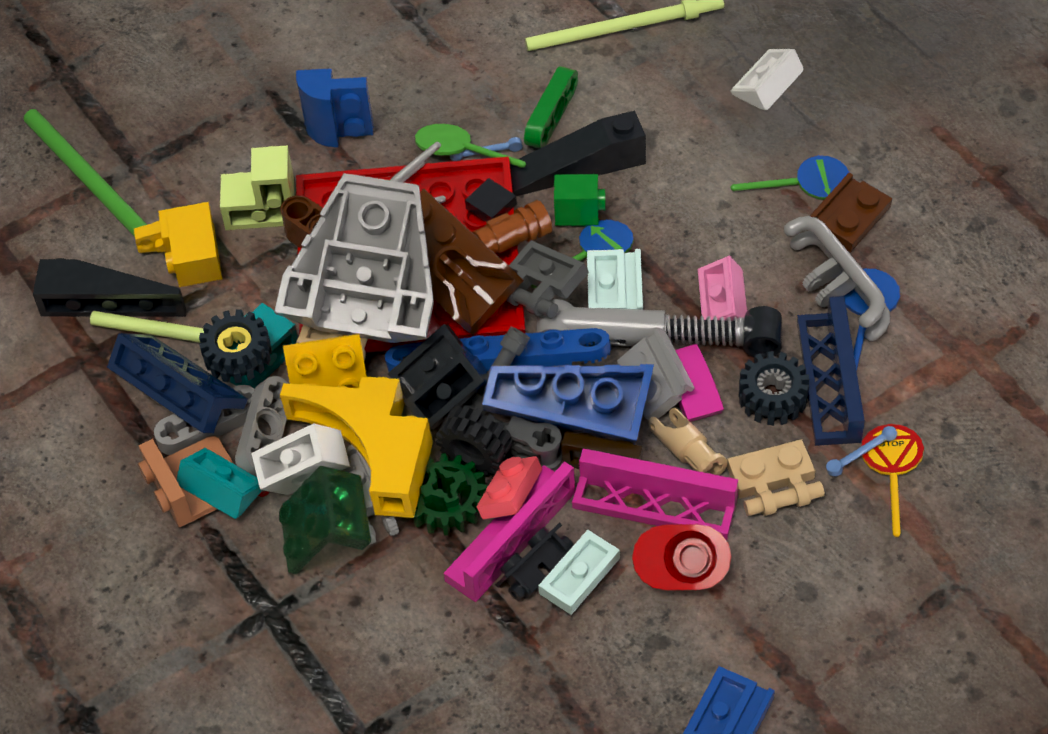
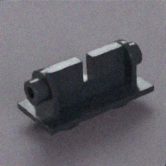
M559 522L550 532L545 527L540 529L527 542L532 549L523 558L518 553H515L500 568L504 576L495 585L499 587L506 581L511 586L508 592L515 600L520 601L522 598H529L531 593L546 577L537 566L541 564L550 573L574 546L568 537L562 536L560 538L555 533L562 524Z

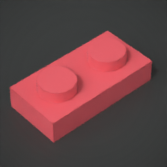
M537 456L522 459L520 457H511L500 464L499 469L476 506L482 519L514 515L520 510L542 471Z

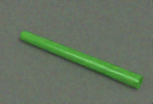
M31 109L24 115V122L134 237V228L147 225L38 110Z

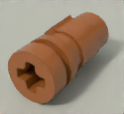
M535 200L524 207L521 206L515 209L514 214L510 216L505 213L487 221L485 227L472 233L495 254H499L519 245L523 241L529 243L530 240L534 241L537 237L546 236L552 233L553 228L545 206L539 200Z

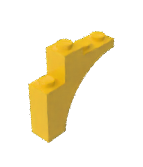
M361 377L358 388L283 383L280 398L287 420L314 423L339 429L343 439L353 445L364 458L371 470L369 494L375 515L414 518L421 492L420 486L423 484L433 440L428 418L402 416L405 402L400 380L387 377Z

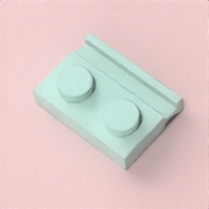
M624 249L587 250L589 308L643 310L641 250L635 249L633 253H624Z

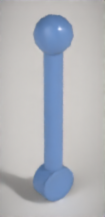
M513 137L506 143L483 146V148L495 152L507 149L517 152L523 147L522 141L518 137ZM464 150L461 153L450 155V158L453 161H460L463 157L479 155V153Z
M887 426L882 430L881 435L841 460H830L826 465L828 474L833 477L839 476L843 472V467L884 441H893L897 437L896 429L893 426Z

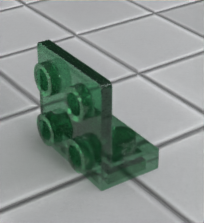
M319 466L280 507L279 521L282 524L284 538L283 553L286 557L289 573L297 574L328 543L364 550L371 543L361 475Z

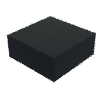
M490 178L465 199L466 209L485 222L508 213L517 205L516 195Z

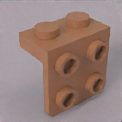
M209 436L163 458L153 439L138 445L143 461L137 463L140 472L147 484L154 483L157 488L154 491V495L163 513L170 511L179 528L217 510V508L181 488L176 479L180 461L203 448H207L233 463L218 437Z

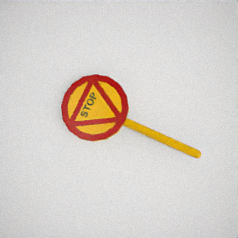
M887 424L869 431L863 438L861 446L881 435L882 430L887 426H893L896 429L897 437L893 441H884L863 454L862 458L870 469L880 474L890 475L892 532L894 537H899L901 529L898 475L906 474L918 466L923 458L924 446L921 438L914 430L903 425Z

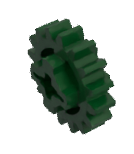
M446 453L441 454L439 462H434L429 457L413 518L414 525L417 528L427 523L429 534H432L437 527H440L444 536L449 535L450 527L456 526L460 532H464L465 521L473 524L478 522L477 512L479 511L476 506L485 493L487 485H485L484 473L476 472L475 462L471 461L464 466L461 455H457L453 461H448Z

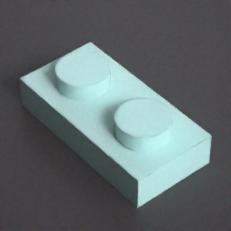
M587 530L538 585L539 594L572 615L620 559V550Z

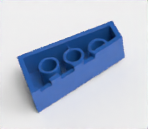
M640 364V366H491L482 403L483 411L508 417L515 416L534 423H550L559 429L577 433H588L595 437L612 441L624 440L635 445L654 364Z

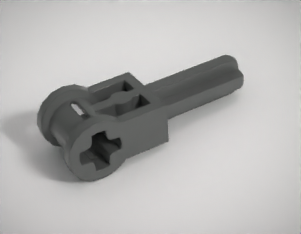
M512 416L509 423L494 418L493 421L495 423L501 422L505 426L503 430H508L511 434L512 445L506 456L520 457L521 459L537 456L539 460V454L541 455V467L545 465L553 471L560 467L563 460L562 451L559 448L562 438L556 426L550 423L535 424ZM548 434H550L551 442H548Z

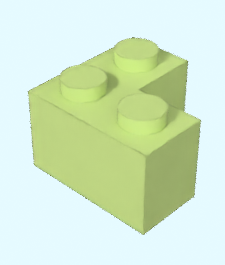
M288 145L251 148V172L221 174L220 210L225 230L283 226L280 211L281 204L287 198L296 196V185Z

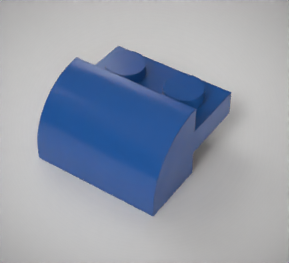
M332 69L296 70V80L305 128L311 139L324 146L339 147V137L373 135L374 124L367 77L333 79Z

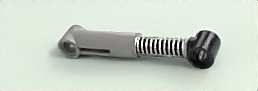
M551 299V302L558 305L556 316L553 318L545 315L537 316L536 333L548 330L563 331L598 328L609 334L611 346L633 347L644 337L648 339L654 334L652 330L658 327L666 331L671 343L675 340L676 344L682 340L683 344L689 341L690 345L693 341L697 345L700 341H702L703 345L706 344V341H709L710 345L716 342L718 346L722 342L725 346L729 342V345L732 346L734 342V345L743 346V349L749 356L754 357L761 354L763 359H766L767 352L774 351L775 357L782 349V315L777 309L768 306L751 308L744 317H735L733 321H731L730 317L724 320L723 316L720 320H717L716 316L713 320L710 319V316L706 320L701 316L698 320L696 315L693 319H690L689 315L686 319H683L682 315L679 319H677L676 315L673 316V319H670V316L665 314V310L574 307L564 300Z

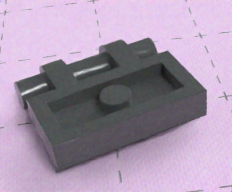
M530 240L509 265L524 281L507 298L506 302L515 306L521 304L527 308L529 313L541 317L545 315L553 318L558 312V305L550 300L555 295L567 299L589 271L583 262ZM531 284L537 286L533 293L526 291Z

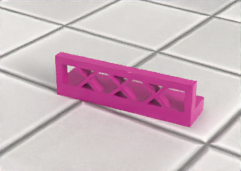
M583 448L579 460L580 477L572 500V509L655 526L700 524L714 528L726 540L728 539L737 504L738 479ZM588 484L604 487L609 494L600 500L584 498ZM633 493L642 495L647 503L638 508L627 507L622 498ZM673 501L681 503L686 511L677 516L666 515L661 506ZM709 509L725 512L721 526L705 523L699 514Z
M564 461L554 472L543 465L542 471L520 510L514 515L494 518L444 572L445 582L474 602H477L502 574L500 568L515 553L520 554L528 546L527 542L540 529L545 527L575 494L574 467Z

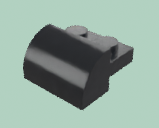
M443 324L388 373L391 379L400 380L402 393L406 398L404 402L414 416L428 418L431 432L445 421L452 408L462 406L487 384L489 378L485 367L478 357L471 355L451 327Z

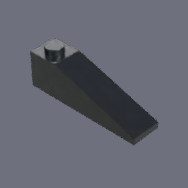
M635 110L599 119L519 158V160L526 162L524 168L510 164L512 193L520 196L554 187L555 175L598 174L600 176L646 164V135Z
M57 258L40 259L33 297L40 316L90 317L93 311L130 317H186V307L180 288L77 259Z

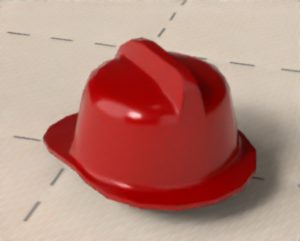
M672 524L655 526L641 534L634 545L632 561L634 570L640 579L652 588L661 590H702L711 588L723 580L730 569L732 556L728 542L714 528L700 524Z

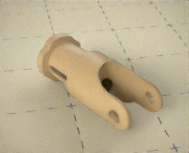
M672 408L669 411L670 420L677 428L664 426L656 417L649 419V427L653 434L682 463H688L695 471L719 476L725 471L728 460L720 453H715L707 445L706 437L678 409Z

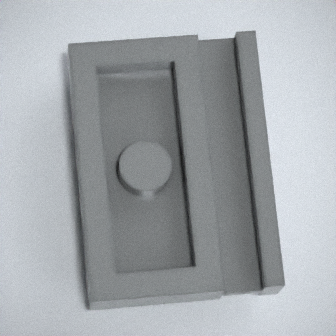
M658 327L652 330L654 334L648 339L645 337L617 360L620 366L654 364L643 411L644 417L648 420L651 417L659 419L682 400L681 396L686 391L691 392L695 389L666 331Z

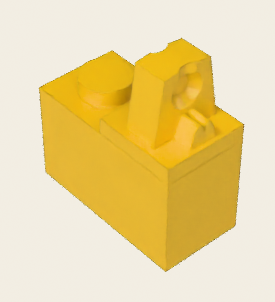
M209 202L158 211L159 221L134 228L138 252H166L165 259L168 273L176 274L179 287L222 279L215 227Z

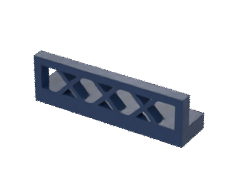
M844 296L829 297L827 313L797 315L802 361L806 368V374H809L808 402L815 446L862 443L865 420ZM828 326L829 334L820 342L808 334L807 327ZM820 353L834 363L826 372L812 364V361ZM824 384L838 392V396L831 403L817 395V391ZM831 415L843 424L844 431L822 432L821 424Z
M118 333L107 368L200 432L214 433L222 409L245 408L248 398L218 378L216 379L153 335Z

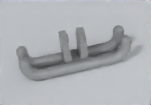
M804 216L788 222L784 226V233L789 237H793L790 241L792 249L799 251L808 245H816L829 258L804 278L802 285L808 292H812L833 280L824 289L819 291L817 297H815V301L821 308L828 307L829 297L844 296L854 289L869 306L868 310L859 317L860 326L867 328L864 336L868 341L872 342L879 339L887 331L890 324V311L881 290L830 229L818 218Z

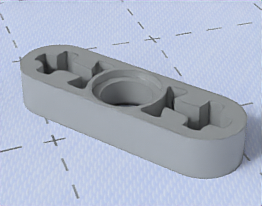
M271 376L255 387L235 455L236 465L256 477L251 453L257 450L259 446L263 448L282 439L287 421L280 392L283 383L288 382L279 376ZM273 398L277 400L276 402L271 404ZM258 418H262L269 423L271 428L270 435L261 432L258 427Z
M248 385L233 387L234 390L248 398L246 403L248 406L244 409H227L230 415L226 417L222 409L214 433H202L193 426V432L190 433L188 426H186L189 423L175 414L163 418L154 428V436L159 450L166 455H172L209 436L219 437L243 426L254 388ZM174 432L178 437L172 440L168 434Z

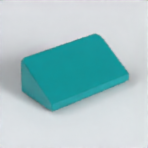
M203 448L180 461L176 479L179 486L232 518L236 519L242 515L263 491L260 490L256 476L207 448Z

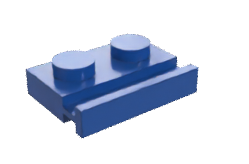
M719 666L683 734H756L774 699L775 690L761 688L757 686V682Z

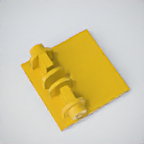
M360 334L283 345L290 384L305 383L317 386L358 388L361 377H367Z

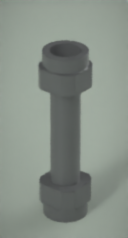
M510 327L500 342L503 348L492 366H510L515 356H520L523 353L530 337L522 331ZM487 384L466 401L464 406H471L473 411L476 408L483 410L482 403Z

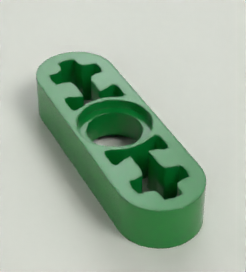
M562 66L556 69L527 122L524 133L525 145L539 149L547 145L575 93L578 82L577 70Z

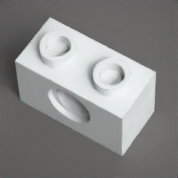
M314 423L251 453L260 490L285 495L294 493L350 467L341 430Z

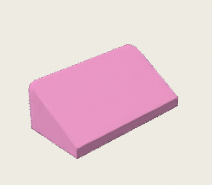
M727 256L698 268L701 314L704 320L708 316H710L711 320L715 316L717 320H720L722 316L724 320L730 317L731 321L735 317H744L747 312L743 270L732 257Z

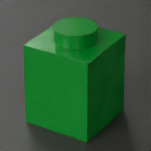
M598 174L555 175V226L598 225V212L606 210L605 189H598Z

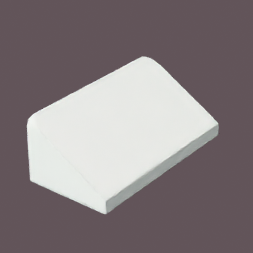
M768 49L732 88V95L759 109L768 110L803 72V66L795 49Z

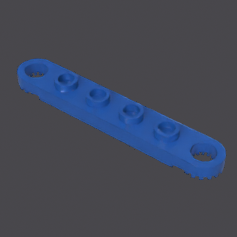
M598 328L525 333L530 337V340L520 356L516 355L510 366L552 367L572 365L573 362L584 361V363L591 361V364L595 363V360L600 362L602 358L606 359L607 355H610L611 344L609 334ZM477 335L459 339L471 355L477 356L486 371H489L503 348L500 342L505 335L485 337ZM423 342L391 347L385 354L388 372L396 367L403 360V357L406 358ZM593 342H595V346L585 347V345L589 346L588 343H591V345H593Z

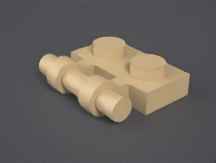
M802 439L727 459V469L730 477L738 479L739 499L755 495V498L744 501L747 516L759 513L767 516L776 513L778 508L796 504L797 507L810 504L812 499L824 496V488L820 481L807 485L805 483L814 479L815 469ZM787 486L789 487L788 490H784V491H780V492H776V493H772V492H771V490H775V489H779V488H783V487H787Z

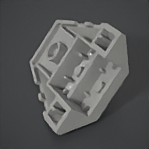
M344 173L320 212L321 217L310 235L307 234L303 240L302 248L291 266L288 265L282 275L274 312L279 316L324 332L342 335L360 334V338L390 343L426 339L434 299L419 185Z

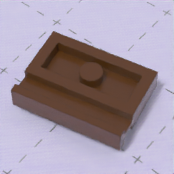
M848 173L810 216L822 221L846 250L851 253L889 210L893 198L863 180L861 183L853 179V174Z

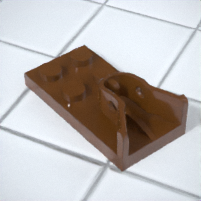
M423 189L420 192L433 299L473 336L524 280L431 194Z

